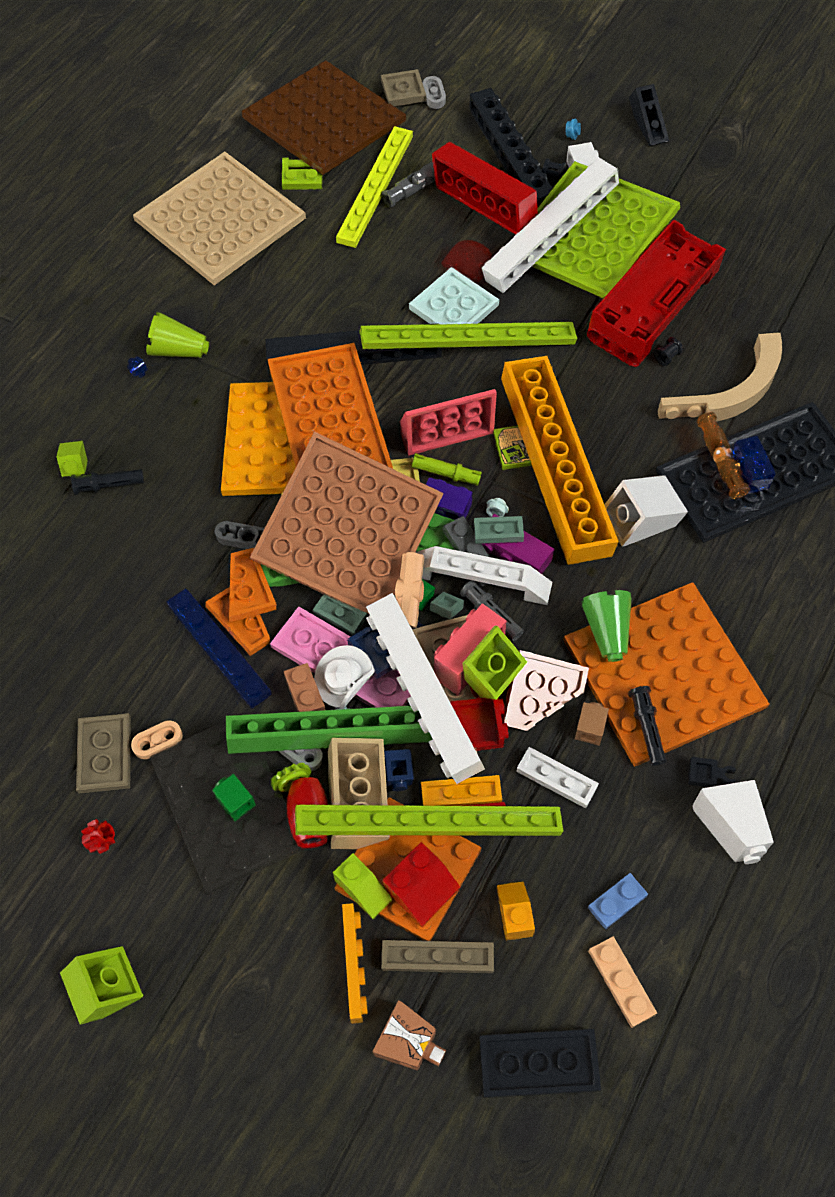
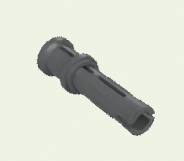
M469 581L460 591V595L471 601L475 605V610L483 603L507 620L505 633L513 642L516 641L523 634L524 630L492 601V595L485 593L477 585V581Z

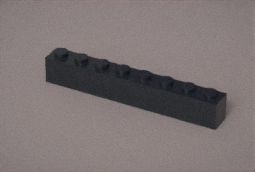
M360 330L265 339L267 364L268 359L355 343L361 365L442 357V347L363 349Z

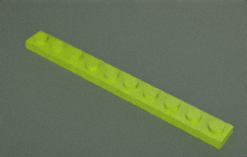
M573 322L376 325L360 327L363 349L575 344L577 341Z
M296 805L295 808L296 835L560 836L563 833L560 807Z

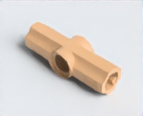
M415 552L402 554L400 579L397 580L395 588L396 600L411 629L417 628L419 603L422 602L424 595V582L422 580L424 555Z

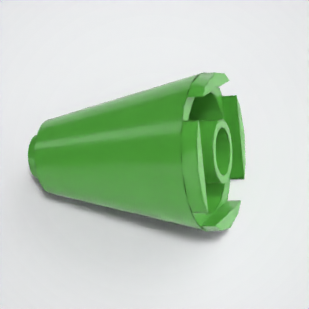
M615 590L616 595H607V591L584 597L582 601L584 613L602 658H608V662L621 661L623 656L628 653L632 600L631 593L628 591Z

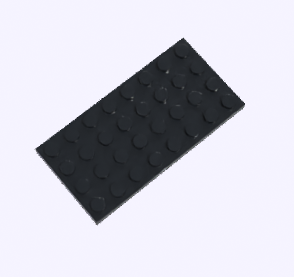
M811 402L657 466L656 473L658 476H666L688 511L685 515L702 542L705 543L834 487L835 430L814 402ZM722 447L732 449L730 453L731 458L724 463L714 461L713 458L716 457V450Z

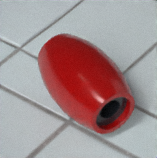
M304 777L294 780L290 785L287 797V816L291 833L297 845L301 848L322 846L327 842L328 835H296L295 808L296 805H329L325 790L317 778Z

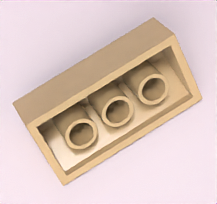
M331 738L327 751L329 805H388L383 739ZM331 835V849H360L388 840L390 835Z

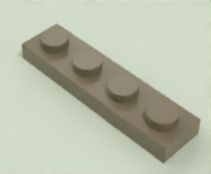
M383 940L381 969L382 971L494 973V943Z

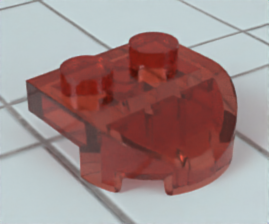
M464 240L455 244L441 264L447 270L451 267L478 284L484 276L482 267L492 258V254L485 245L472 240Z

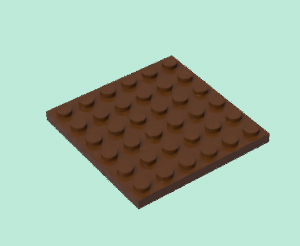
M326 60L242 110V118L322 175L393 130L394 126L397 127L406 121L405 113Z

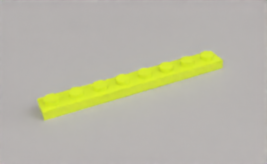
M394 126L336 236L337 243L356 248L382 198V191L386 190L413 138V131Z

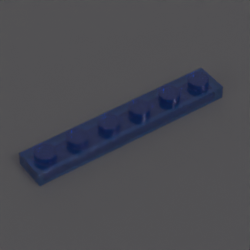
M186 588L166 601L168 607L251 709L272 695L268 686Z

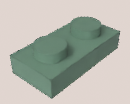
M522 516L474 518L475 544L524 541Z
M326 595L321 597L313 609L314 615L352 636L358 632L367 617V613Z

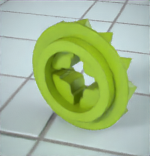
M305 763L292 764L290 767H285L284 770L278 771L277 775L273 776L271 786L275 791H289L291 783L294 780L309 777L311 769Z

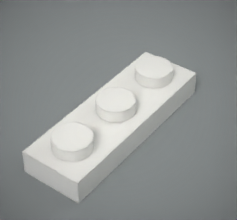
M530 747L527 749L516 772L584 808H587L599 784Z

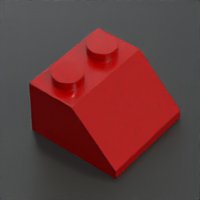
M422 842L382 880L383 887L388 894L421 927L461 888L442 861Z

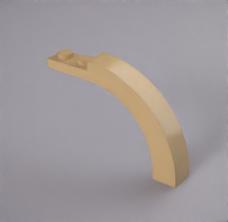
M758 334L754 346L755 369L741 384L717 394L661 398L658 408L659 419L703 416L705 423L717 422L737 416L754 406L768 391L778 369L782 354L781 334Z

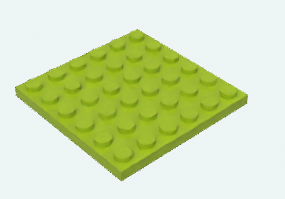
M574 161L537 208L538 214L560 192L564 191L575 178L579 177L588 166ZM619 179V184L531 267L604 298L663 232L679 211L680 202Z

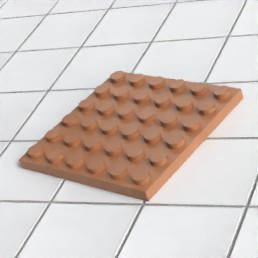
M314 431L250 559L326 596L357 608L370 616L366 606L391 593L395 596L396 582L400 579L402 554L416 552L444 493Z

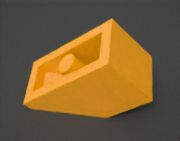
M524 882L497 885L505 939L513 940L533 937L535 926Z

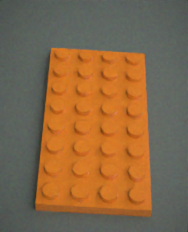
M355 343L268 359V366L295 469L314 431L393 469Z

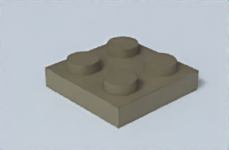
M418 69L381 75L382 86L389 104L400 106L426 101V93Z

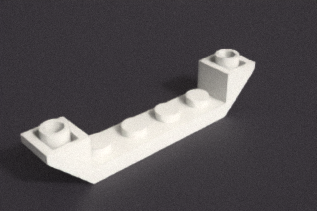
M438 546L415 552L424 555L422 579L430 580L432 572L525 591V601L548 605L552 582L530 565Z

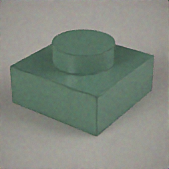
M442 592L430 603V611L442 617L452 619L463 609L464 600Z

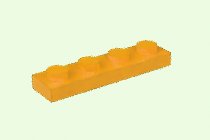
M353 903L342 904L350 1020L352 1024L363 1023L362 1014H368L367 998L366 996L361 997L360 985H365L364 967L359 968L358 957L363 956L362 939H357L356 929L361 928L360 911L355 912Z

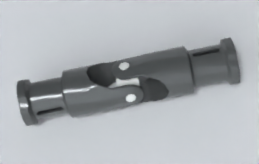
M433 161L423 166L419 171L397 182L393 188L382 191V198L388 207H394L395 203L399 200L407 199L426 185L434 182Z

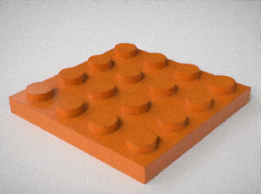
M390 797L387 799L388 805L405 806ZM390 835L388 840L357 849L354 855L375 875L383 886L382 880L422 842L442 861L461 887L477 859L481 847L460 835ZM336 884L335 891L353 900L338 884ZM458 891L423 927L394 899L378 915L423 941H431Z

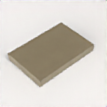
M129 713L78 718L76 791L78 794L130 788L131 716Z

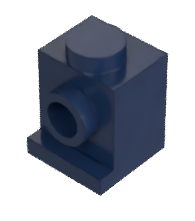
M410 749L384 751L386 787H392V791L408 789L407 786L412 785L414 780ZM398 770L402 775L394 776L392 772Z

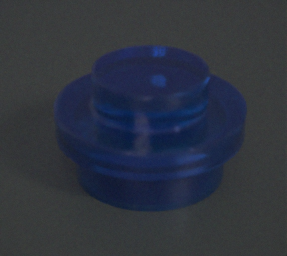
M138 356L128 359L129 365L127 367L135 377H144L145 372L148 370L144 361Z

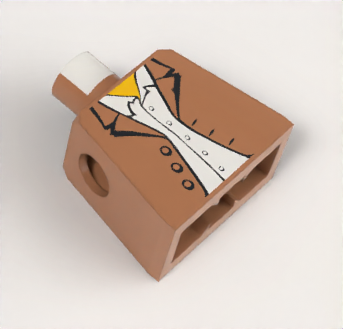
M398 1000L373 1050V1054L378 1058L418 1070L423 1059L439 1066L446 1050L432 1043L436 1029Z

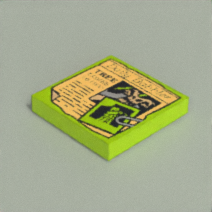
M518 426L494 429L493 434L502 470L532 465Z

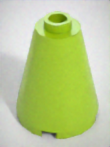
M156 312V315H154L148 338H150L152 343L151 345L147 344V355L201 358L203 354H207L209 341H206L205 335L163 313Z

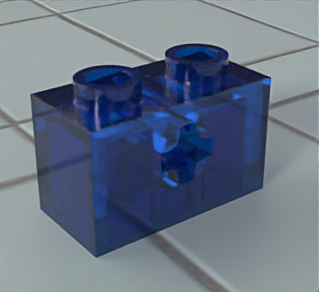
M758 436L736 440L731 452V460L747 494L769 489L776 473Z

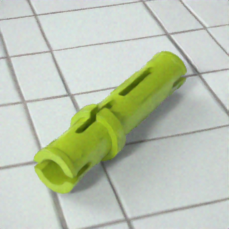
M417 453L414 455L411 468L451 478L455 482L462 481L478 486L482 473L462 467V464L459 463L457 465Z

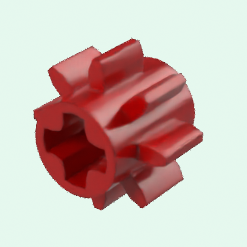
M95 819L87 823L88 827L81 830L83 833L82 844L90 853L98 850L101 854L109 850V846L115 843L114 829L106 820L99 823Z

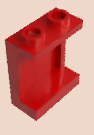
M476 698L450 701L475 751L504 747V740L509 736L507 723H502L501 714H505L503 699Z

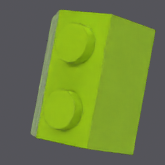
M494 626L462 663L464 679L479 697L497 700L527 664V661L498 626Z
M123 946L76 956L60 972L80 1025L105 1018L143 997Z

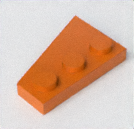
M254 548L231 553L229 622L276 610V602L261 564L250 559Z
M229 587L206 601V608L251 656L270 644V637L261 615L229 622Z

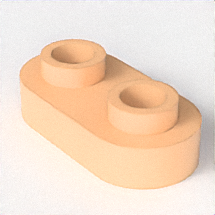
M164 721L137 734L131 743L132 750L138 758L150 759L177 746L183 737L182 730L176 722ZM168 734H174L173 738L166 739ZM150 745L148 750H142L143 746Z

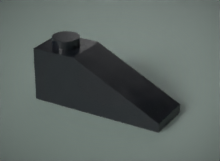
M654 84L635 88L629 96L634 118L649 146L669 142Z

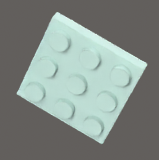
M451 267L409 303V309L430 324H478L499 305V299Z

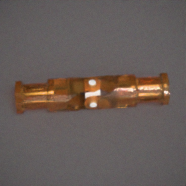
M714 412L705 413L698 418L696 423L703 430L704 441L717 464L718 472L723 482L727 483L730 490V498H741L749 493L750 487L748 484H745L742 478L743 472L739 463L733 458L732 449L723 429L718 426L716 414Z

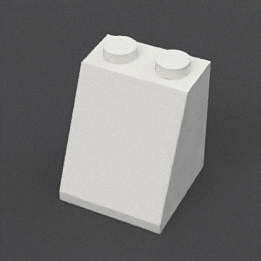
M666 476L623 480L604 504L617 539L622 547L675 527L688 512Z
M755 780L701 789L692 805L693 811L734 862L744 861V864H752L760 861V858L767 853V850L774 842Z

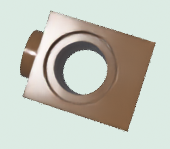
M584 702L575 739L600 745L609 708H605L596 702Z

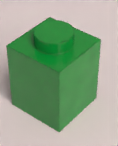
M234 773L230 777H224L219 780L212 790L216 799L234 821H237L256 806L253 796Z

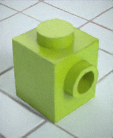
M83 441L60 443L56 457L62 477H71L73 474L76 476L85 474L88 460Z

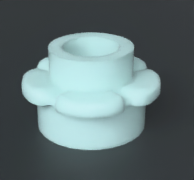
M494 498L487 501L486 512L490 517L493 514L504 517V514L508 513L509 508L503 499Z

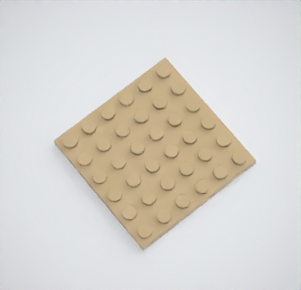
M223 152L133 214L134 220L213 285H216L306 219V214L302 209L226 152Z

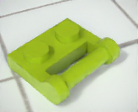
M282 158V190L322 189V174L315 169H289L312 167L301 159L289 160V158Z

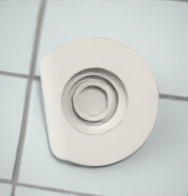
M348 645L339 646L328 651L321 658L316 667L314 680L324 702L333 707L344 709L373 675L375 669L368 655L359 648Z

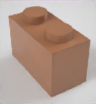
M308 663L284 671L289 691L298 712L325 710V705Z

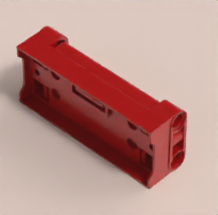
M673 219L592 311L587 332L589 340L632 367L639 366L650 353L653 342L701 285L708 284L719 271L726 249L718 244H708L687 232L683 224Z

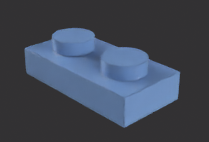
M629 873L592 902L588 909L606 930L645 899L648 893L633 875Z

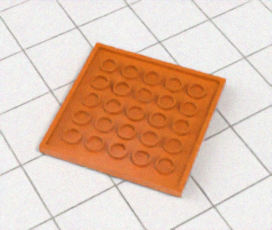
M693 582L631 608L628 653L623 656L621 661L608 662V658H602L590 625L564 636L563 641L576 664L589 668L586 682L597 702L603 705V707L609 708L607 719L634 767L650 759L640 721L633 714L635 711L633 700L628 695V691L640 686L651 687L650 697L653 706L657 709L655 720L664 753L746 718L769 706L768 700Z

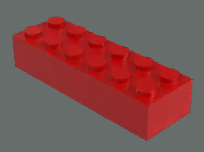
M450 141L432 153L436 188L515 235L538 215L537 191Z

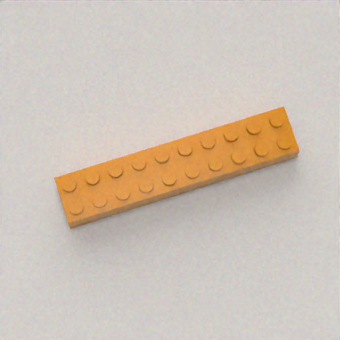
M548 356L505 362L501 380L567 565L612 557L617 547L618 539Z

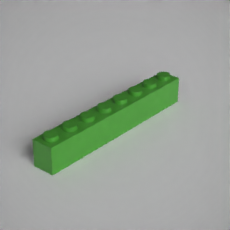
M411 706L226 716L228 754L329 748L331 738L383 739L384 745L429 742L433 738L430 732L426 734L423 732L418 722L422 717L419 711L413 712Z

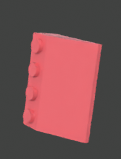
M493 389L405 412L400 420V435L408 456L493 434L496 390Z

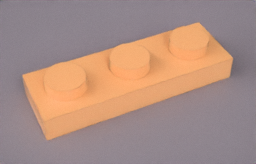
M614 936L589 949L588 952L631 1028L657 1014Z

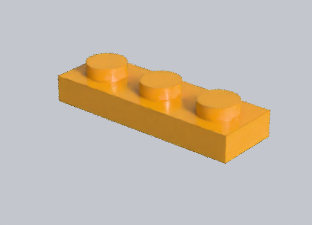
M499 775L471 777L456 784L454 779L421 782L423 806H462L502 802Z

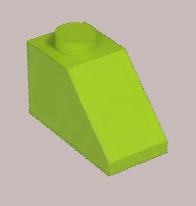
M353 853L333 872L336 883L372 919L393 900L375 875Z

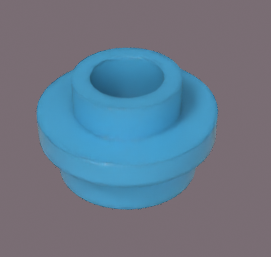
M572 119L566 123V136L575 140L577 135H580L581 125L577 122V119Z

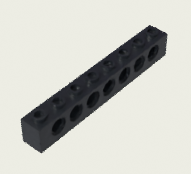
M492 88L470 93L469 110L508 175L537 191L538 208L554 188L549 184L547 175L541 171L538 160L532 156L530 147L524 143L522 134L518 133L514 121L509 118L507 109L501 105L499 96L495 95Z

